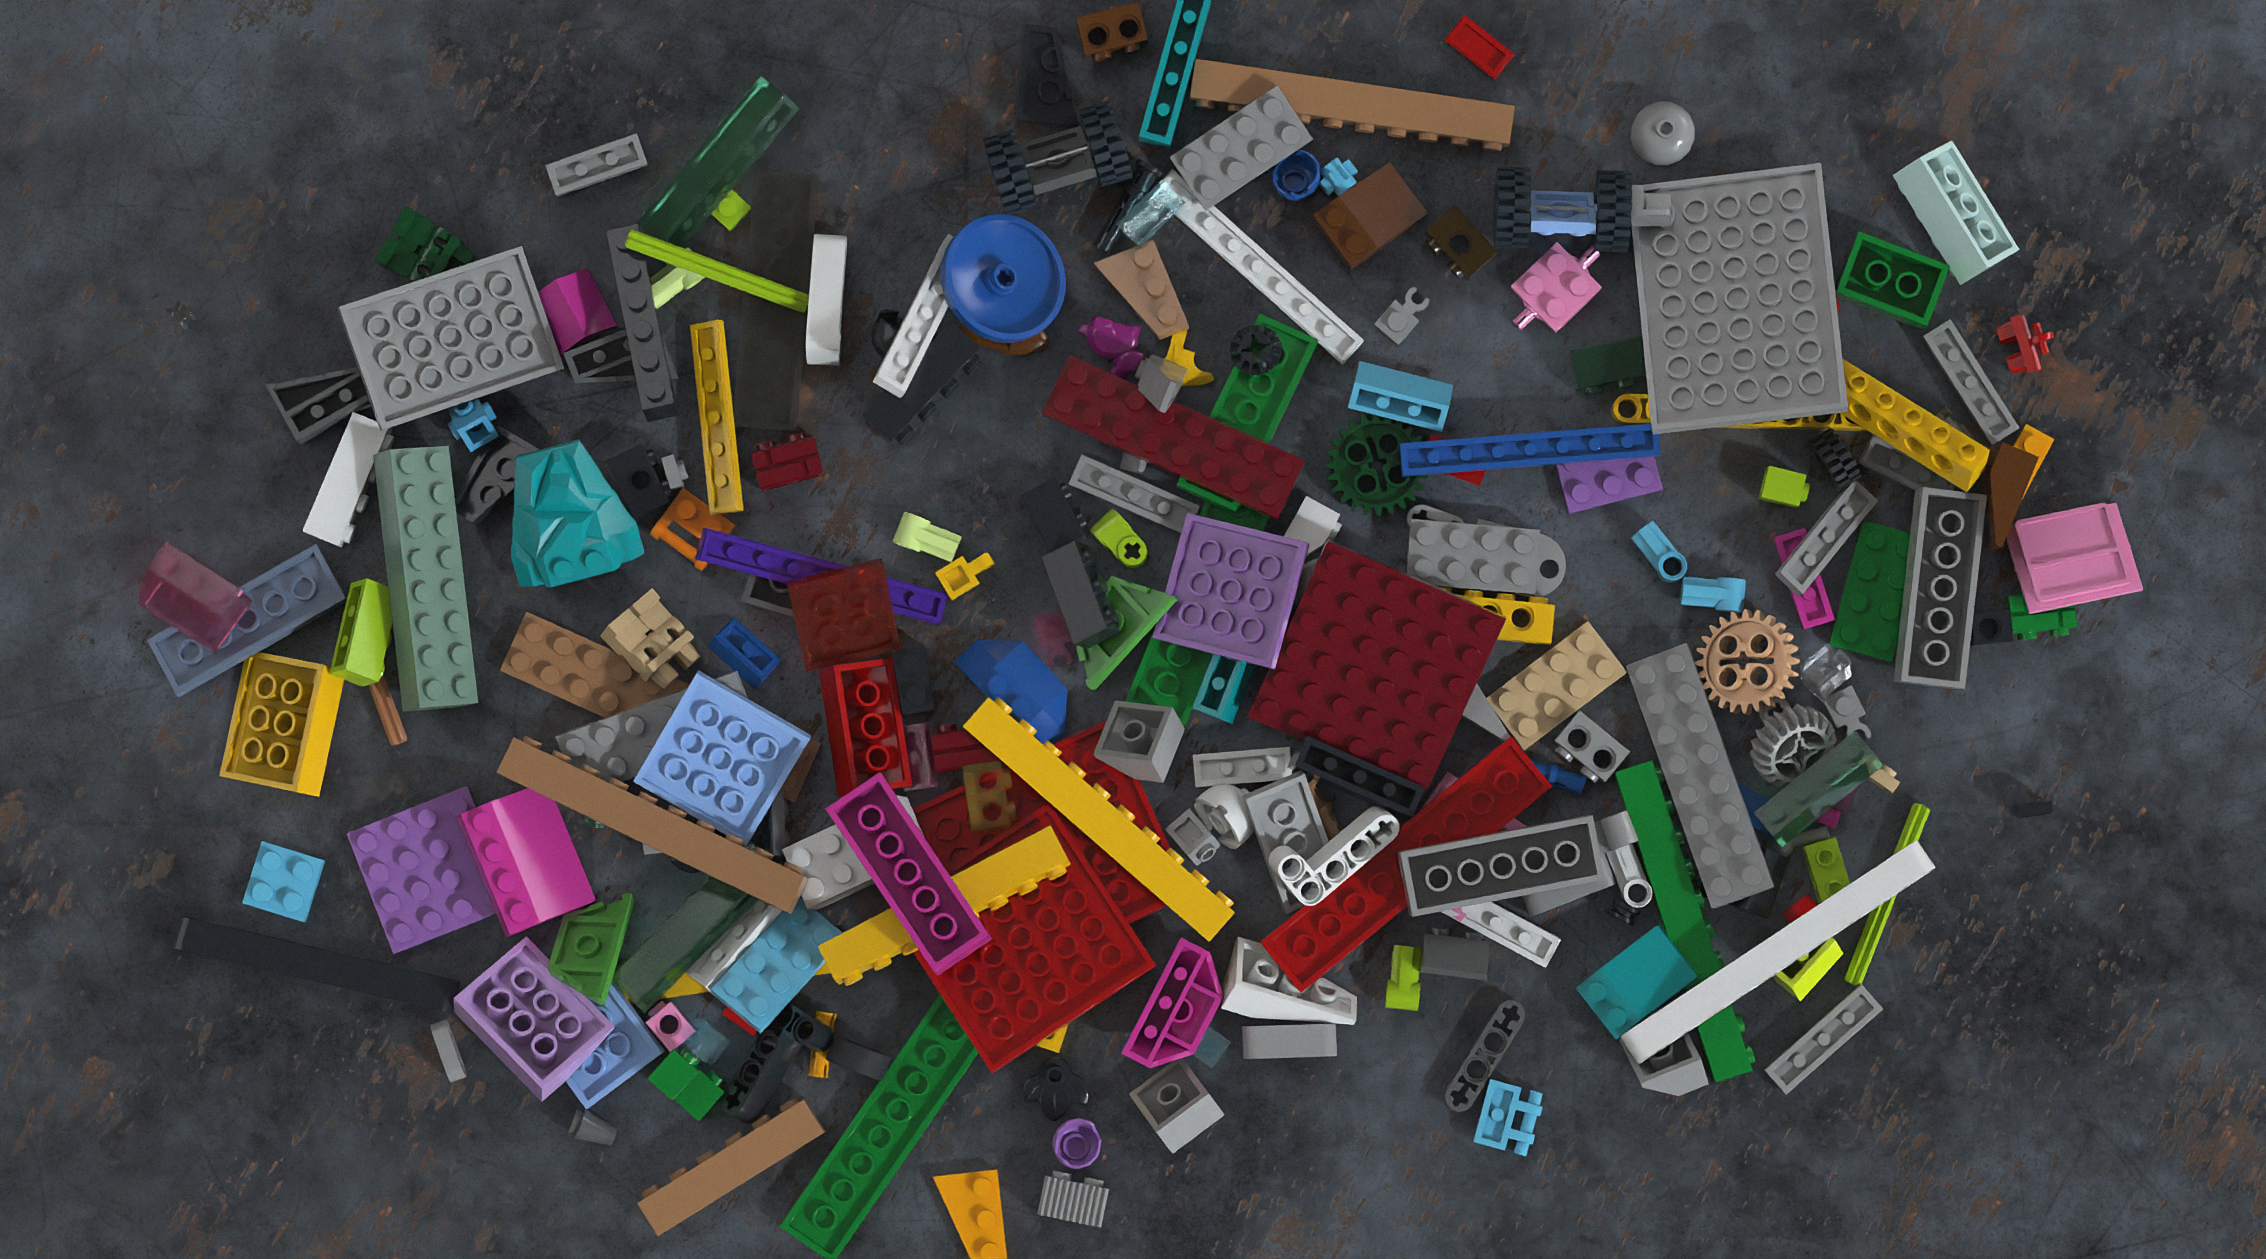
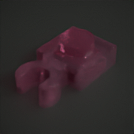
M1061 609L1034 614L1040 647L1050 646L1051 649L1047 657L1050 668H1055L1054 656L1056 654H1063L1066 657L1067 665H1070L1072 663V654L1064 646V643L1072 641Z

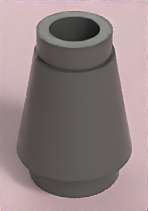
M576 1109L570 1120L567 1133L574 1135L573 1139L611 1146L618 1128L587 1109L583 1111Z

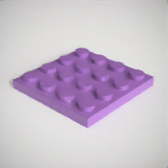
M1187 513L1165 590L1166 594L1175 596L1178 600L1156 623L1152 638L1275 670L1309 544L1304 541Z
M469 786L346 833L393 954L496 914L457 820L461 813L477 807Z

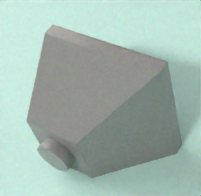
M1688 1033L1640 1064L1636 1062L1622 1039H1620L1621 1046L1642 1088L1680 1096L1709 1084L1701 1057Z

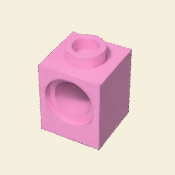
M661 1001L648 1012L651 1018L646 1024L670 1052L680 1047L698 1031L673 1001L667 1005ZM666 1015H673L678 1020V1029L672 1034L664 1032L661 1027V1021Z

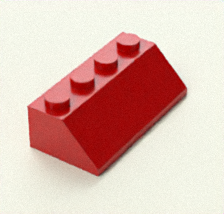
M893 658L833 665L818 669L838 797L845 796L879 772L884 776L892 789L912 786Z

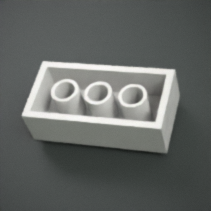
M897 795L922 833L908 798ZM836 824L782 849L786 860L802 868L801 875L808 879L801 894L807 909L819 910L874 884V881Z

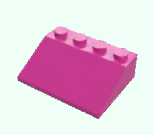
M527 788L463 812L457 817L505 937L596 901L555 801Z

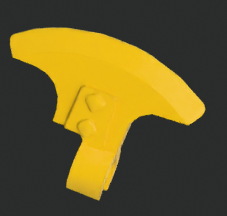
M1187 329L1172 335L1168 354L1164 359L1188 369L1181 386H1199L1214 381L1212 373L1202 371L1196 367L1194 362L1195 352L1184 349Z

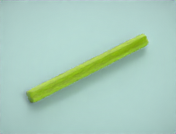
M630 230L625 246L629 249L802 313L808 308L809 295L636 230Z
M1919 803L1912 805L1893 855L1919 840L1930 812L1927 806ZM1897 894L1870 912L1844 977L1846 982L1855 986L1862 984Z

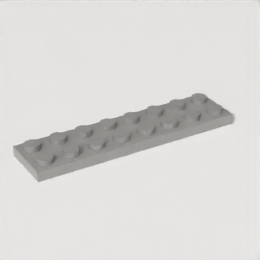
M1688 644L1676 646L1626 665L1711 908L1715 909L1775 887Z

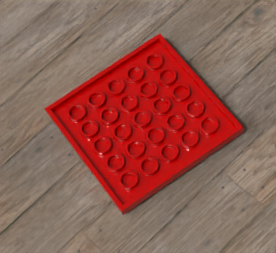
M1049 802L946 870L952 877L1051 825L1071 865L1066 867L1067 872L1053 880H1049L1048 877L1036 883L1038 887L1027 894L1020 895L1019 892L1007 898L1009 901L1007 904L998 909L991 910L988 907L979 912V920L992 940L940 975H937L932 970L919 949L913 952L992 1074L1156 967L1153 959Z

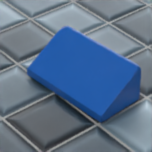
M734 617L713 637L708 645L711 651L731 669L737 670L739 676L754 689L781 662V659Z

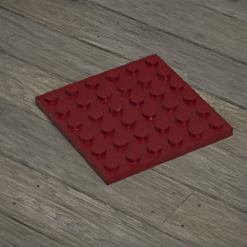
M1327 539L1286 628L1275 670L1268 668L1247 716L1297 739L1302 740L1304 736H1309L1425 787L1423 793L1426 794L1503 628L1506 617Z

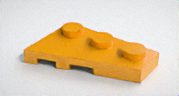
M992 1169L933 1176L970 1259H1007L998 1170Z

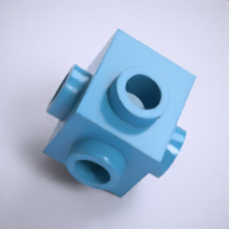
M479 398L447 408L452 418V421L448 423L450 430L456 440L463 439L470 452L499 437L492 423L497 417L488 402L482 404Z

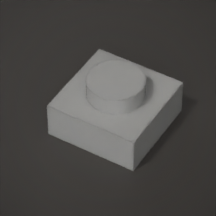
M674 454L661 458L670 489L676 491L685 488L683 480L688 478V474L683 460L677 461Z

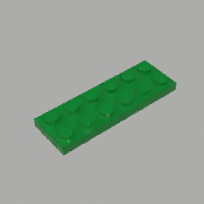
M1259 314L1254 325L1264 324L1267 328L1275 331L1281 342V358L1274 369L1263 375L1246 374L1234 365L1209 418L1270 444L1315 351L1318 339ZM1252 338L1251 348L1246 349V351L1253 352L1258 362L1260 361V351L1265 349V346H1259L1255 338ZM1181 477L1177 483L1178 488L1235 514L1240 506L1239 503Z

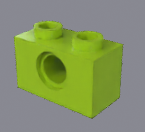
M1836 837L1800 847L1818 905L1850 884Z

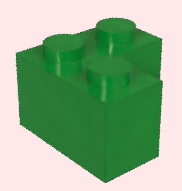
M676 1048L671 1051L647 1079L669 1099L675 1100L696 1120L700 1121L724 1095L726 1090L722 1085L725 1081L713 1070L706 1073L700 1068L698 1063L701 1060L688 1048L683 1050Z

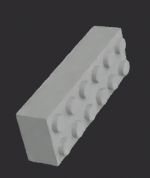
M1928 487L1915 489L1893 682L1956 690L1965 689L1987 495Z
M1593 815L1397 852L1409 916L1412 917L1605 880Z

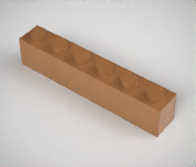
M794 1097L779 1107L782 1113L771 1119L768 1114L751 1124L754 1131L744 1137L741 1132H738L724 1141L727 1146L725 1149L717 1154L713 1149L696 1158L699 1165L688 1171L684 1166L668 1176L672 1181L669 1184L660 1188L656 1183L642 1192L641 1195L644 1199L637 1204L656 1235L659 1236L826 1132L807 1100L803 1099L798 1102L797 1098Z

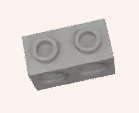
M1578 711L1553 741L1558 746L1555 751L1568 762L1574 759L1581 764L1583 768L1580 772L1594 783L1598 779L1602 783L1606 782L1630 752L1581 711ZM1572 730H1580L1585 735V743L1581 748H1574L1569 744L1568 735ZM1598 750L1606 751L1610 756V764L1605 769L1598 768L1593 762V756Z

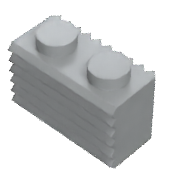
M1053 1170L1052 1176L1045 1175L1038 1215L1096 1227L1102 1226L1109 1188L1103 1187V1180L1085 1177L1084 1183L1071 1180L1072 1174Z

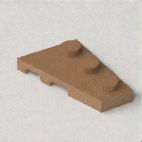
M1154 240L1093 263L1097 271L1108 280L1113 289L1124 298L1137 316L1159 340L1189 329L1188 322Z

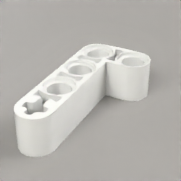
M814 234L806 329L807 364L840 366L841 321L847 255V236Z
M1373 806L1363 812L1306 862L1292 848L1284 845L1275 848L1270 853L1269 865L1290 893L1301 903L1307 906L1316 905L1394 840L1399 832V823L1383 807ZM1380 821L1383 823L1381 827L1378 825ZM1368 832L1371 834V837H1368L1365 833ZM1361 839L1358 849L1351 851V845L1356 840ZM1293 858L1292 865L1282 870L1283 863L1287 859ZM1332 861H1336L1334 869L1326 872L1327 865ZM1307 882H1311L1310 889L1305 893H1301L1302 886Z

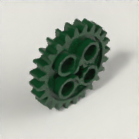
M1361 414V424L1357 425L1355 421L1350 419L1348 423L1351 430L1347 431L1340 427L1338 432L1342 439L1332 438L1330 440L1337 448L1336 450L1326 451V455L1333 458V462L1326 463L1324 468L1334 471L1326 480L1337 482V485L1332 489V493L1340 491L1344 493L1340 500L1341 504L1349 499L1353 501L1351 511H1354L1360 505L1363 506V516H1366L1370 508H1373L1376 517H1380L1382 508H1386L1391 516L1394 514L1393 505L1397 504L1400 509L1404 510L1406 508L1405 498L1412 502L1416 500L1412 490L1422 491L1424 489L1417 481L1418 479H1427L1428 475L1407 476L1401 484L1392 483L1388 477V472L1391 468H1401L1399 444L1420 442L1422 436L1414 438L1410 436L1414 429L1413 425L1404 430L1401 428L1403 424L1401 421H1397L1395 424L1391 423L1389 418L1380 421L1379 416L1374 414L1372 421H1368L1367 417ZM1384 436L1392 437L1397 443L1396 450L1392 453L1383 452L1379 447V440ZM1368 437L1373 439L1377 459L1379 461L1384 460L1386 463L1382 466L1381 472L1387 486V492H1382L1376 469H1370L1368 466L1373 461L1367 443ZM1358 445L1364 448L1366 452L1365 459L1361 462L1352 461L1348 456V449L1350 447ZM1362 476L1371 477L1375 482V489L1370 493L1361 492L1357 487L1358 479Z

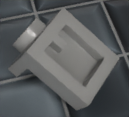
M1190 808L1165 828L1196 866L1201 862L1211 859L1216 849L1220 847V843Z

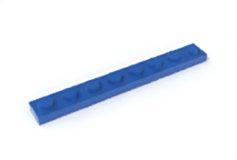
M1651 424L1399 444L1402 477L1648 458L1661 455L1659 434L1653 435Z

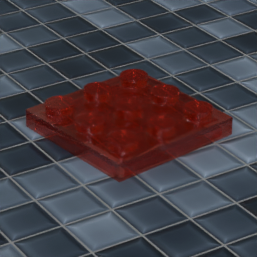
M882 559L786 581L806 672L901 649Z

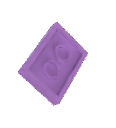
M1655 457L1556 465L1568 514L1663 490Z

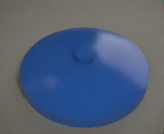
M1004 214L978 218L962 228L952 238L943 256L941 283L946 301L957 319L970 331L982 338L1001 343H1013L1029 339L1044 330L1055 319L1061 309L1066 290V276L1061 257L1045 233L1024 219Z

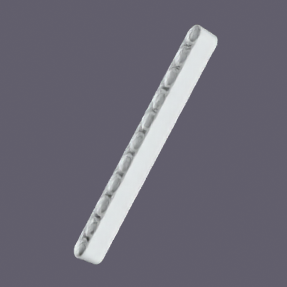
M1918 840L1911 843L1627 1031L1620 1038L1638 1064L1644 1062L1936 868Z

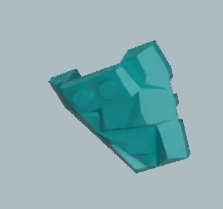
M579 439L516 456L511 559L519 587H535L545 584L546 587H554L615 571L620 567L621 563L632 561L645 553L636 520L625 509L619 500L618 494L609 486L602 475V471Z

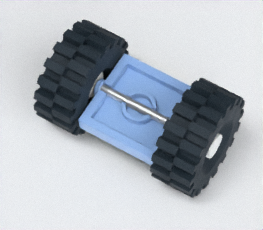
M1497 166L1493 205L1494 247L1527 249L1530 230V232H1537L1541 235L1569 233L1573 236H1585L1586 234H1593L1594 251L1627 252L1632 218L1631 171L1597 170L1593 196L1592 192L1531 190L1530 168Z

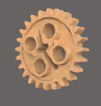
M1744 609L1742 618L1739 613L1732 611L1731 621L1720 617V628L1712 625L1709 626L1713 633L1712 637H1701L1707 644L1706 648H1697L1696 650L1704 655L1702 660L1695 662V665L1704 669V671L1698 674L1701 680H1707L1703 684L1704 691H1712L1708 699L1713 702L1720 700L1718 707L1726 710L1730 706V712L1738 714L1742 708L1744 714L1751 715L1753 707L1756 712L1764 713V703L1774 708L1775 701L1773 698L1776 696L1784 700L1786 697L1782 692L1783 687L1790 689L1794 687L1788 681V678L1798 676L1797 672L1791 670V665L1800 663L1799 659L1791 657V654L1799 649L1798 646L1788 644L1793 639V634L1783 633L1786 628L1785 624L1781 622L1775 624L1776 618L1774 616L1768 615L1765 618L1764 613L1759 610L1753 616L1752 611ZM1767 638V649L1764 652L1759 653V642L1762 639ZM1736 639V650L1732 654H1728L1727 646L1729 642ZM1749 657L1757 661L1774 659L1773 664L1747 663L1745 667L1739 664L1723 666L1720 664L1723 660L1744 662L1748 661ZM1766 670L1768 678L1764 684L1759 685L1758 675ZM1735 671L1737 675L1736 682L1728 687L1727 677L1731 672Z

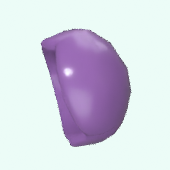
M1075 1118L1065 1121L1056 1129L1052 1138V1148L1058 1161L1063 1166L1080 1169L1090 1166L1098 1157L1102 1140L1094 1123L1082 1118Z

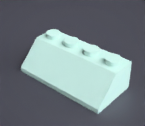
M1952 140L1921 156L1893 175L1898 183L1899 190L1906 196L1915 211L1917 219L1927 230L1933 245L1940 251L1944 260L1950 266L1949 271L1956 277L1960 285L2019 250Z

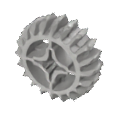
M1796 704L1793 709L1785 706L1780 714L1773 711L1774 717L1769 721L1763 719L1765 726L1762 729H1755L1757 738L1751 740L1753 749L1750 751L1753 759L1754 768L1765 781L1776 785L1778 788L1783 785L1790 789L1794 783L1802 787L1804 780L1809 779L1813 781V775L1817 772L1823 773L1822 766L1831 763L1829 755L1836 752L1833 745L1837 741L1833 733L1835 730L1825 715L1809 705L1803 707Z

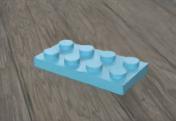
M799 898L792 914L782 911L711 989V994L761 1034L824 965L825 960L818 945L842 934V932L816 910L807 909L804 901Z

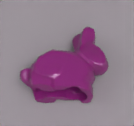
M1094 316L1090 323H1082L1078 328L1077 332L1080 336L1086 338L1088 346L1097 356L1112 360L1113 368L1110 373L1127 381L1128 373L1136 371L1141 361L1145 360V354L1136 350L1138 336L1142 327L1136 325L1126 326L1113 322L1110 319Z

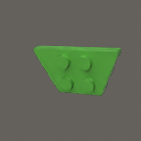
M1113 576L1109 578L1106 582L1108 587L1106 595L1109 603L1117 611L1119 617L1117 625L1120 633L1088 649L1077 646L1079 660L1084 663L1088 677L1085 680L1086 685L1090 689L1096 690L1178 600L1175 596Z
M632 893L622 894L623 900L604 905L602 901L590 905L587 909H578L564 914L550 958L548 971L552 977L599 1005H605L635 902Z

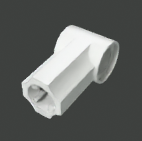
M1631 843L1607 852L1606 856L1620 889L1623 902L1633 908L1647 905L1652 898V888L1646 880L1633 844ZM1633 884L1641 885L1645 891V896L1639 903L1633 902L1628 897V890Z

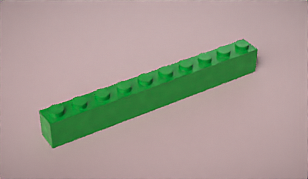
M1651 760L1612 774L1624 811H1628L1639 841L1635 842L1647 882L1652 888V897L1663 931L1699 975L1682 989L1685 994L1724 968L1725 965L1720 951L1714 952L1710 940L1715 938L1710 920L1704 921L1701 913V908L1705 907V903L1700 889L1694 890L1690 879L1695 876L1690 858L1684 859L1680 848L1685 845L1680 828H1674L1670 817L1675 814L1672 801L1669 796H1663L1660 785L1665 784L1661 768L1659 765L1654 766ZM1731 1004L1695 1027L1712 1082H1719L1753 1071L1751 1063L1755 1062L1752 1048L1750 1044L1744 1045L1740 1033L1745 1031V1026L1740 1013L1734 1014Z

